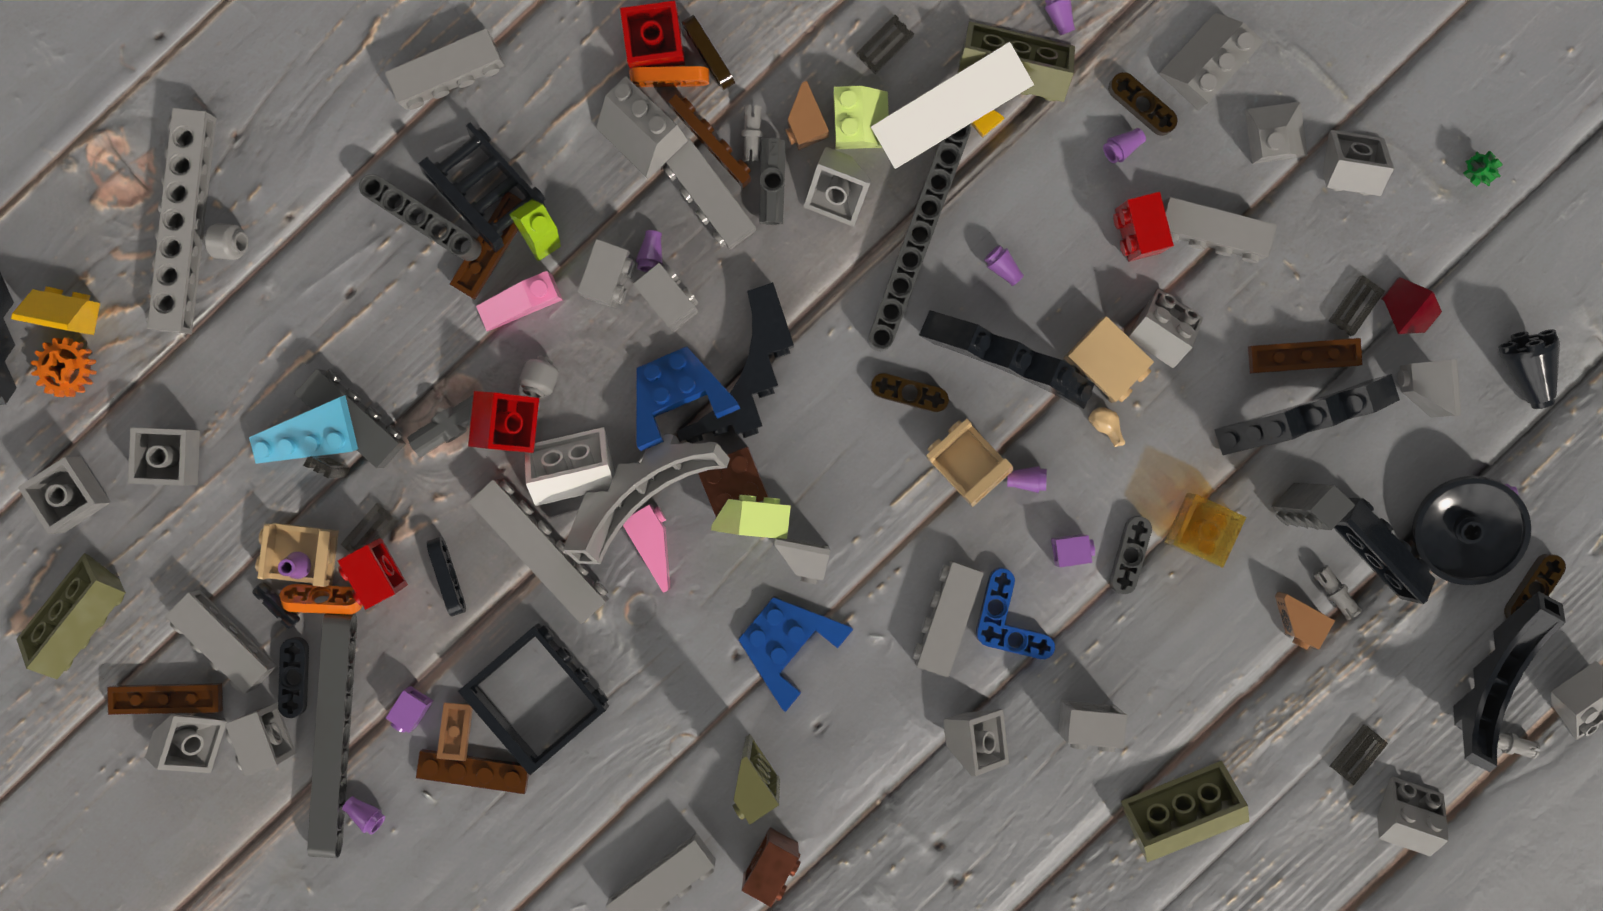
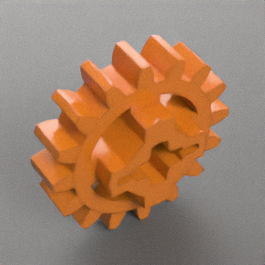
M52 338V344L42 343L44 351L36 350L34 352L39 359L38 361H31L32 365L37 366V370L33 371L31 375L39 376L40 379L36 382V385L45 386L44 393H54V397H75L76 392H85L84 384H93L92 380L89 379V375H94L97 371L91 369L90 365L95 364L96 360L88 358L92 351L90 349H82L84 343L74 342L70 338H64L63 340Z

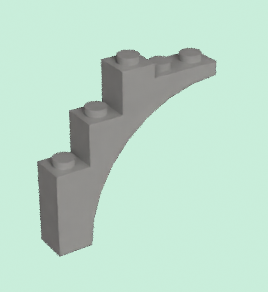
M672 434L662 435L664 442L646 449L641 463L618 464L608 492L604 490L585 492L563 550L578 564H601L610 543L623 524L653 495L689 475L707 470L727 468L730 458L721 449V446L714 442L701 444L685 442L681 444L679 439Z

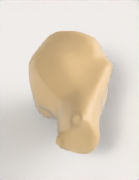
M1104 407L1094 409L1088 418L1097 431L1108 435L1114 447L1125 445V440L1120 430L1118 414Z

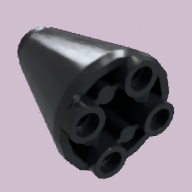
M1544 330L1533 335H1529L1528 332H1518L1511 335V341L1499 345L1498 351L1527 403H1530L1533 409H1543L1554 405V398L1557 396L1560 341L1556 330Z

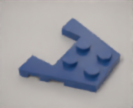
M687 346L637 367L636 444L640 451L664 442L655 417L705 395L708 396L717 419L740 409L734 397Z
M773 596L740 636L739 641L778 704L786 712L801 694V691L780 674L814 631H817L836 648H839L853 631V628Z

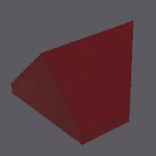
M1401 277L1397 278L1381 298L1386 304L1398 334L1425 333L1442 313L1433 291Z

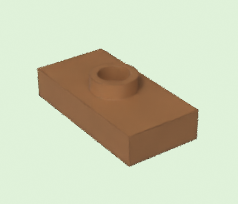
M444 703L437 759L466 761L473 712L470 705Z

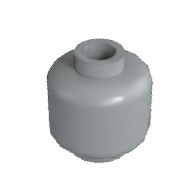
M213 224L207 229L203 238L206 251L215 259L237 260L243 256L249 245L247 235L241 227L235 224Z
M538 356L537 359H529L525 362L519 378V385L523 388V393L539 399L552 394L559 371L552 365L553 361L551 359Z

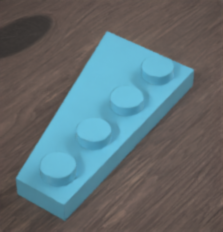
M345 395L249 437L256 464L353 452L358 449Z

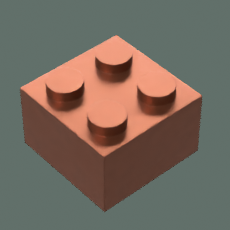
M749 447L728 454L727 456L730 460L727 468L698 473L716 517L728 499L739 500L740 495L757 496L756 502L763 501L764 497L769 498Z
M770 827L743 874L741 891L769 907H772L775 899L780 901L787 888L785 883L788 876L793 877L801 863L799 861L801 854L799 853L798 842Z

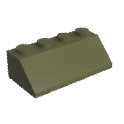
M969 21L957 74L1010 42L1034 83L1032 87L1020 94H1032L1043 97L1048 101H1065L1074 74L1075 46Z
M85 553L81 556L16 639L26 669L58 679L64 671L71 667L73 659L79 651L86 648L94 632L105 624L107 616L113 608L122 602L126 592L120 579L91 556Z
M749 734L745 737L734 794L735 804L732 806L741 820L746 818L748 823L752 824L779 806L780 778Z
M1222 761L1121 801L1135 840L1147 863L1249 822L1248 805Z

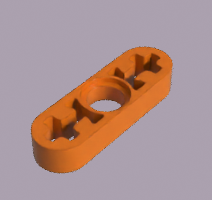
M702 66L635 67L629 70L630 81L637 87H692L709 84V69Z
M291 584L284 587L279 595L283 608L289 612L350 615L358 612L363 606L355 601L352 594L354 589L352 587H320ZM320 596L329 597L325 602H314Z

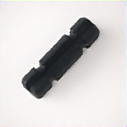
M263 582L257 585L252 591L253 595L258 600H263L262 604L277 619L281 618L280 622L286 628L294 627L299 622L300 617L295 612L286 611L282 606L280 597L276 593H272V589Z

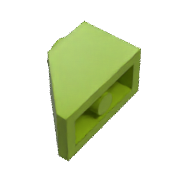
M532 199L509 214L537 261L542 260L561 247L557 227L542 203Z

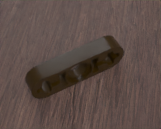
M692 15L681 23L687 35L721 89L724 91L735 84L730 71L696 17Z
M1121 72L1114 76L1109 83V93L1123 107L1156 135L1164 136L1175 129L1178 119L1172 109L1131 74ZM1117 82H1127V90L1124 89L1121 92L1117 90L1119 86ZM1136 89L1138 92L1129 101L1127 98ZM1139 97L1147 98L1150 102L1149 110L1140 111L1136 107V99ZM1155 108H1158L1159 110L1155 113L1157 116L1154 115L1150 119L1148 116L1155 110ZM1166 116L1169 119L1167 121L1168 126L1160 127L1158 125L1160 123L1159 118L1162 119Z
M880 373L871 381L872 393L876 397L935 413L943 411L949 403L947 392L939 387L887 373ZM885 378L887 379V384L894 387L896 386L895 381L901 382L897 389V398L892 397L894 393L892 390H885L884 394L880 393L879 387L875 386L876 382H881ZM906 385H912L917 389V397L912 401H907L902 396V389ZM922 388L927 389L925 395L934 396L936 392L940 393L939 398L943 399V404H938L934 408L932 407V402L925 399L923 400V405L918 404L922 397Z
M1542 554L1535 560L1505 605L1504 614L1506 618L1510 617L1517 607H1521L1526 600L1532 597L1529 593L1531 583L1538 582L1541 586V593L1547 596L1551 594L1566 570L1565 561L1560 556ZM1547 562H1552L1553 571H1548Z

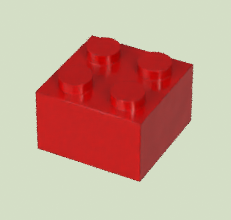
M675 0L620 8L627 63L630 69L635 67H673L685 65L679 15Z
M1160 191L1128 199L1115 209L1116 213L1113 214L1114 225L1117 230L1120 229L1122 236L1120 248L1123 256H1127L1128 262L1161 254L1174 246Z
M474 391L468 447L534 453L539 398Z
M382 538L337 560L340 565L338 569L342 578L350 582L354 589L352 594L355 601L359 605H363L365 610L395 595L408 585Z

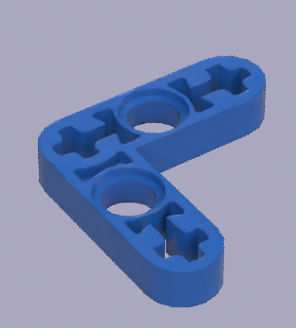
M1005 568L994 569L989 575L976 627L977 639L988 647L1037 659L1050 658L1055 651V644L1048 635L1005 624L1015 578L1011 571ZM1002 573H1005V578L1009 579L1008 584H1003L1001 592L1006 593L1005 598L998 594H991L992 589L998 590L999 583L995 581V577H1000ZM993 599H998L1002 602L1003 608L999 614H991L988 611V604ZM989 626H992V631L1002 634L1001 629H1006L1002 636V645L998 644L1000 639L997 637H990L989 641H986L982 630H987ZM1018 632L1022 635L1023 641L1020 646L1011 647L1008 644V637L1011 633ZM1028 635H1032L1030 641L1035 643H1041L1042 639H1045V644L1049 646L1048 650L1044 649L1042 653H1039L1036 647L1029 646V651H1025L1028 645Z

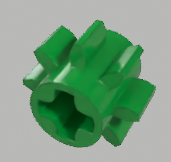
M1477 151L1473 157L1465 161L1468 170L1464 171L1463 174L1476 187L1480 182L1490 186L1492 181L1501 176L1498 173V168L1503 164L1498 158L1495 159L1496 156L1491 151H1488L1486 155L1480 154Z

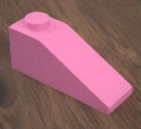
M545 271L517 283L476 307L488 332L563 299L553 275Z
M649 504L632 514L623 524V527L664 593L670 589L666 527L663 523L666 521V517L659 506L654 508L652 504Z

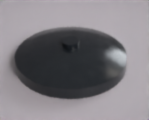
M1482 476L1455 478L1433 489L1419 505L1412 524L1413 545L1419 558L1429 565L1435 575L1459 585H1481L1503 577L1521 561L1531 538L1530 515L1521 498L1506 485Z

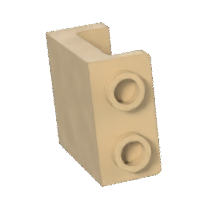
M1107 316L1101 318L1064 357L1070 365H1075L1105 393L1110 403L1117 402L1118 400L1123 402L1133 391L1130 387L1137 380L1142 382L1151 373L1149 367L1154 363Z
M966 419L963 422L959 420L953 424L948 430L950 434L944 440L937 439L928 448L929 453L926 456L931 464L971 507H974L1013 471V466L1006 458L1003 459L972 426L971 422Z
M281 523L264 524L259 533L261 552L255 564L258 579L270 578L312 583L313 586L320 587L332 585L339 530ZM302 552L309 557L311 569L304 578L294 579L281 575L278 571V564L290 553Z

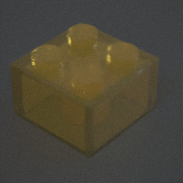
M1187 493L1164 543L1211 565L1223 568L1247 517L1200 495Z

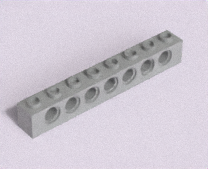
M172 108V116L168 119V130L170 133L169 142L164 150L166 168L161 177L163 194L158 203L160 221L155 230L157 247L156 253L152 257L154 273L153 280L149 284L151 300L150 307L146 311L147 329L192 335L217 119L206 111ZM192 134V142L186 145V138ZM189 161V169L183 173L182 167ZM183 189H186L185 198L183 200H180V192ZM180 216H182L183 223L179 228H177L176 221ZM179 243L180 250L178 254L174 255L173 248ZM173 271H176L177 278L171 283L170 275ZM170 298H173L174 305L168 310L167 302Z

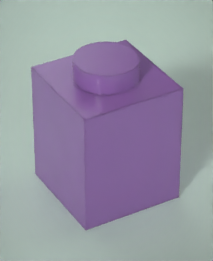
M1079 534L1051 538L1055 566L1067 567L1092 563V556H1095V546L1093 540H1089V535Z
M410 686L402 691L386 719L391 722V726L397 731L410 733L418 726L434 700Z

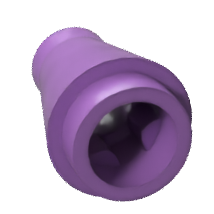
M1045 0L1046 7L1044 8L1060 36L1076 30L1073 22L1071 0Z
M1136 128L1133 131L1108 138L1107 143L1103 145L1104 154L1111 163H1121L1146 141V136L1140 128Z
M647 230L645 232L643 243L635 260L638 263L637 269L640 271L648 272L658 263L663 266L662 233L654 230Z
M1001 245L994 248L984 259L988 264L986 267L1006 280L1011 286L1017 284L1024 276L1008 249H1003Z
M1040 466L1014 470L1007 476V487H1015L1036 493L1046 491L1047 469H1040Z
M292 552L278 564V571L281 575L294 579L304 578L311 569L309 557L302 552Z
M354 796L350 797L342 807V810L349 815L363 833L374 834L385 820L381 809L360 801Z

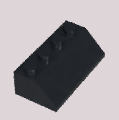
M1349 498L1355 506L1334 527L1336 532L1400 599L1425 604L1435 582V578L1429 572L1431 570L1429 565L1420 558L1416 559L1410 552L1412 550L1411 546L1403 539H1398L1391 532L1393 530L1392 526L1386 520L1379 519L1372 512L1374 507L1364 498Z

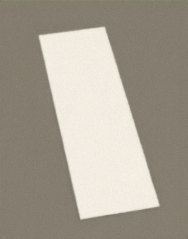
M1009 42L874 124L871 128L896 169L1032 87L1034 83L1012 44Z

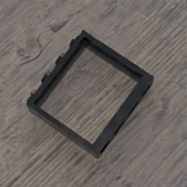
M539 623L527 631L458 691L529 775L534 773L609 707L607 703L608 698L600 688L595 689L590 684V676L582 667L577 668L572 663L571 659L573 657L569 651L563 646L559 647L553 640L555 636L551 630L545 625L541 626ZM534 637L539 640L595 706L594 709L539 756L536 755L478 687L480 683Z

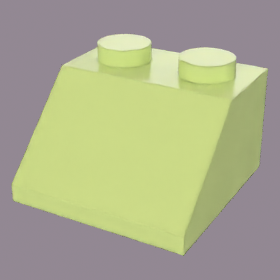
M865 86L834 87L835 149L883 148L871 126L889 116L888 92Z
M740 495L739 500H727L714 520L711 531L787 539L791 506L780 504V499L764 497L763 502H756L757 496Z

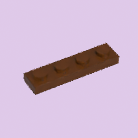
M677 94L668 101L670 108L744 189L751 182L750 168L742 159L738 161L734 159L730 154L733 150L724 139L718 141L712 134L715 131L705 118L701 121L694 114L696 109L687 98L681 100Z
M507 192L488 223L498 221L519 204L522 199ZM513 222L502 231L503 235L501 238L504 246L496 253L479 235L477 240L481 244L480 256L473 261L464 260L450 285L475 300L516 235L518 228Z
M1361 338L1248 346L1250 374L1363 365Z
M222 683L112 685L107 687L108 715L216 713L223 711Z
M422 749L419 752L416 778L525 794L529 774L520 763L467 756L466 761L437 759V751Z

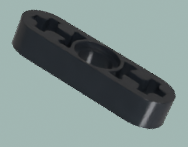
M443 537L428 540V554L447 612L451 617L465 613V600Z
M301 637L287 639L280 647L278 710L286 718H295L301 715L307 708L309 645ZM295 643V647L300 648V653L295 654V663L300 662L301 664L288 666L289 662L294 661V653L289 652V647L294 646ZM290 670H296L300 674V682L297 685H292L287 680V673ZM297 689L300 690V692H297V693H295V694H293V692L287 693V690H289V691H294V690H297ZM292 697L293 702L298 703V708L293 711L292 707L287 706V702L291 701Z

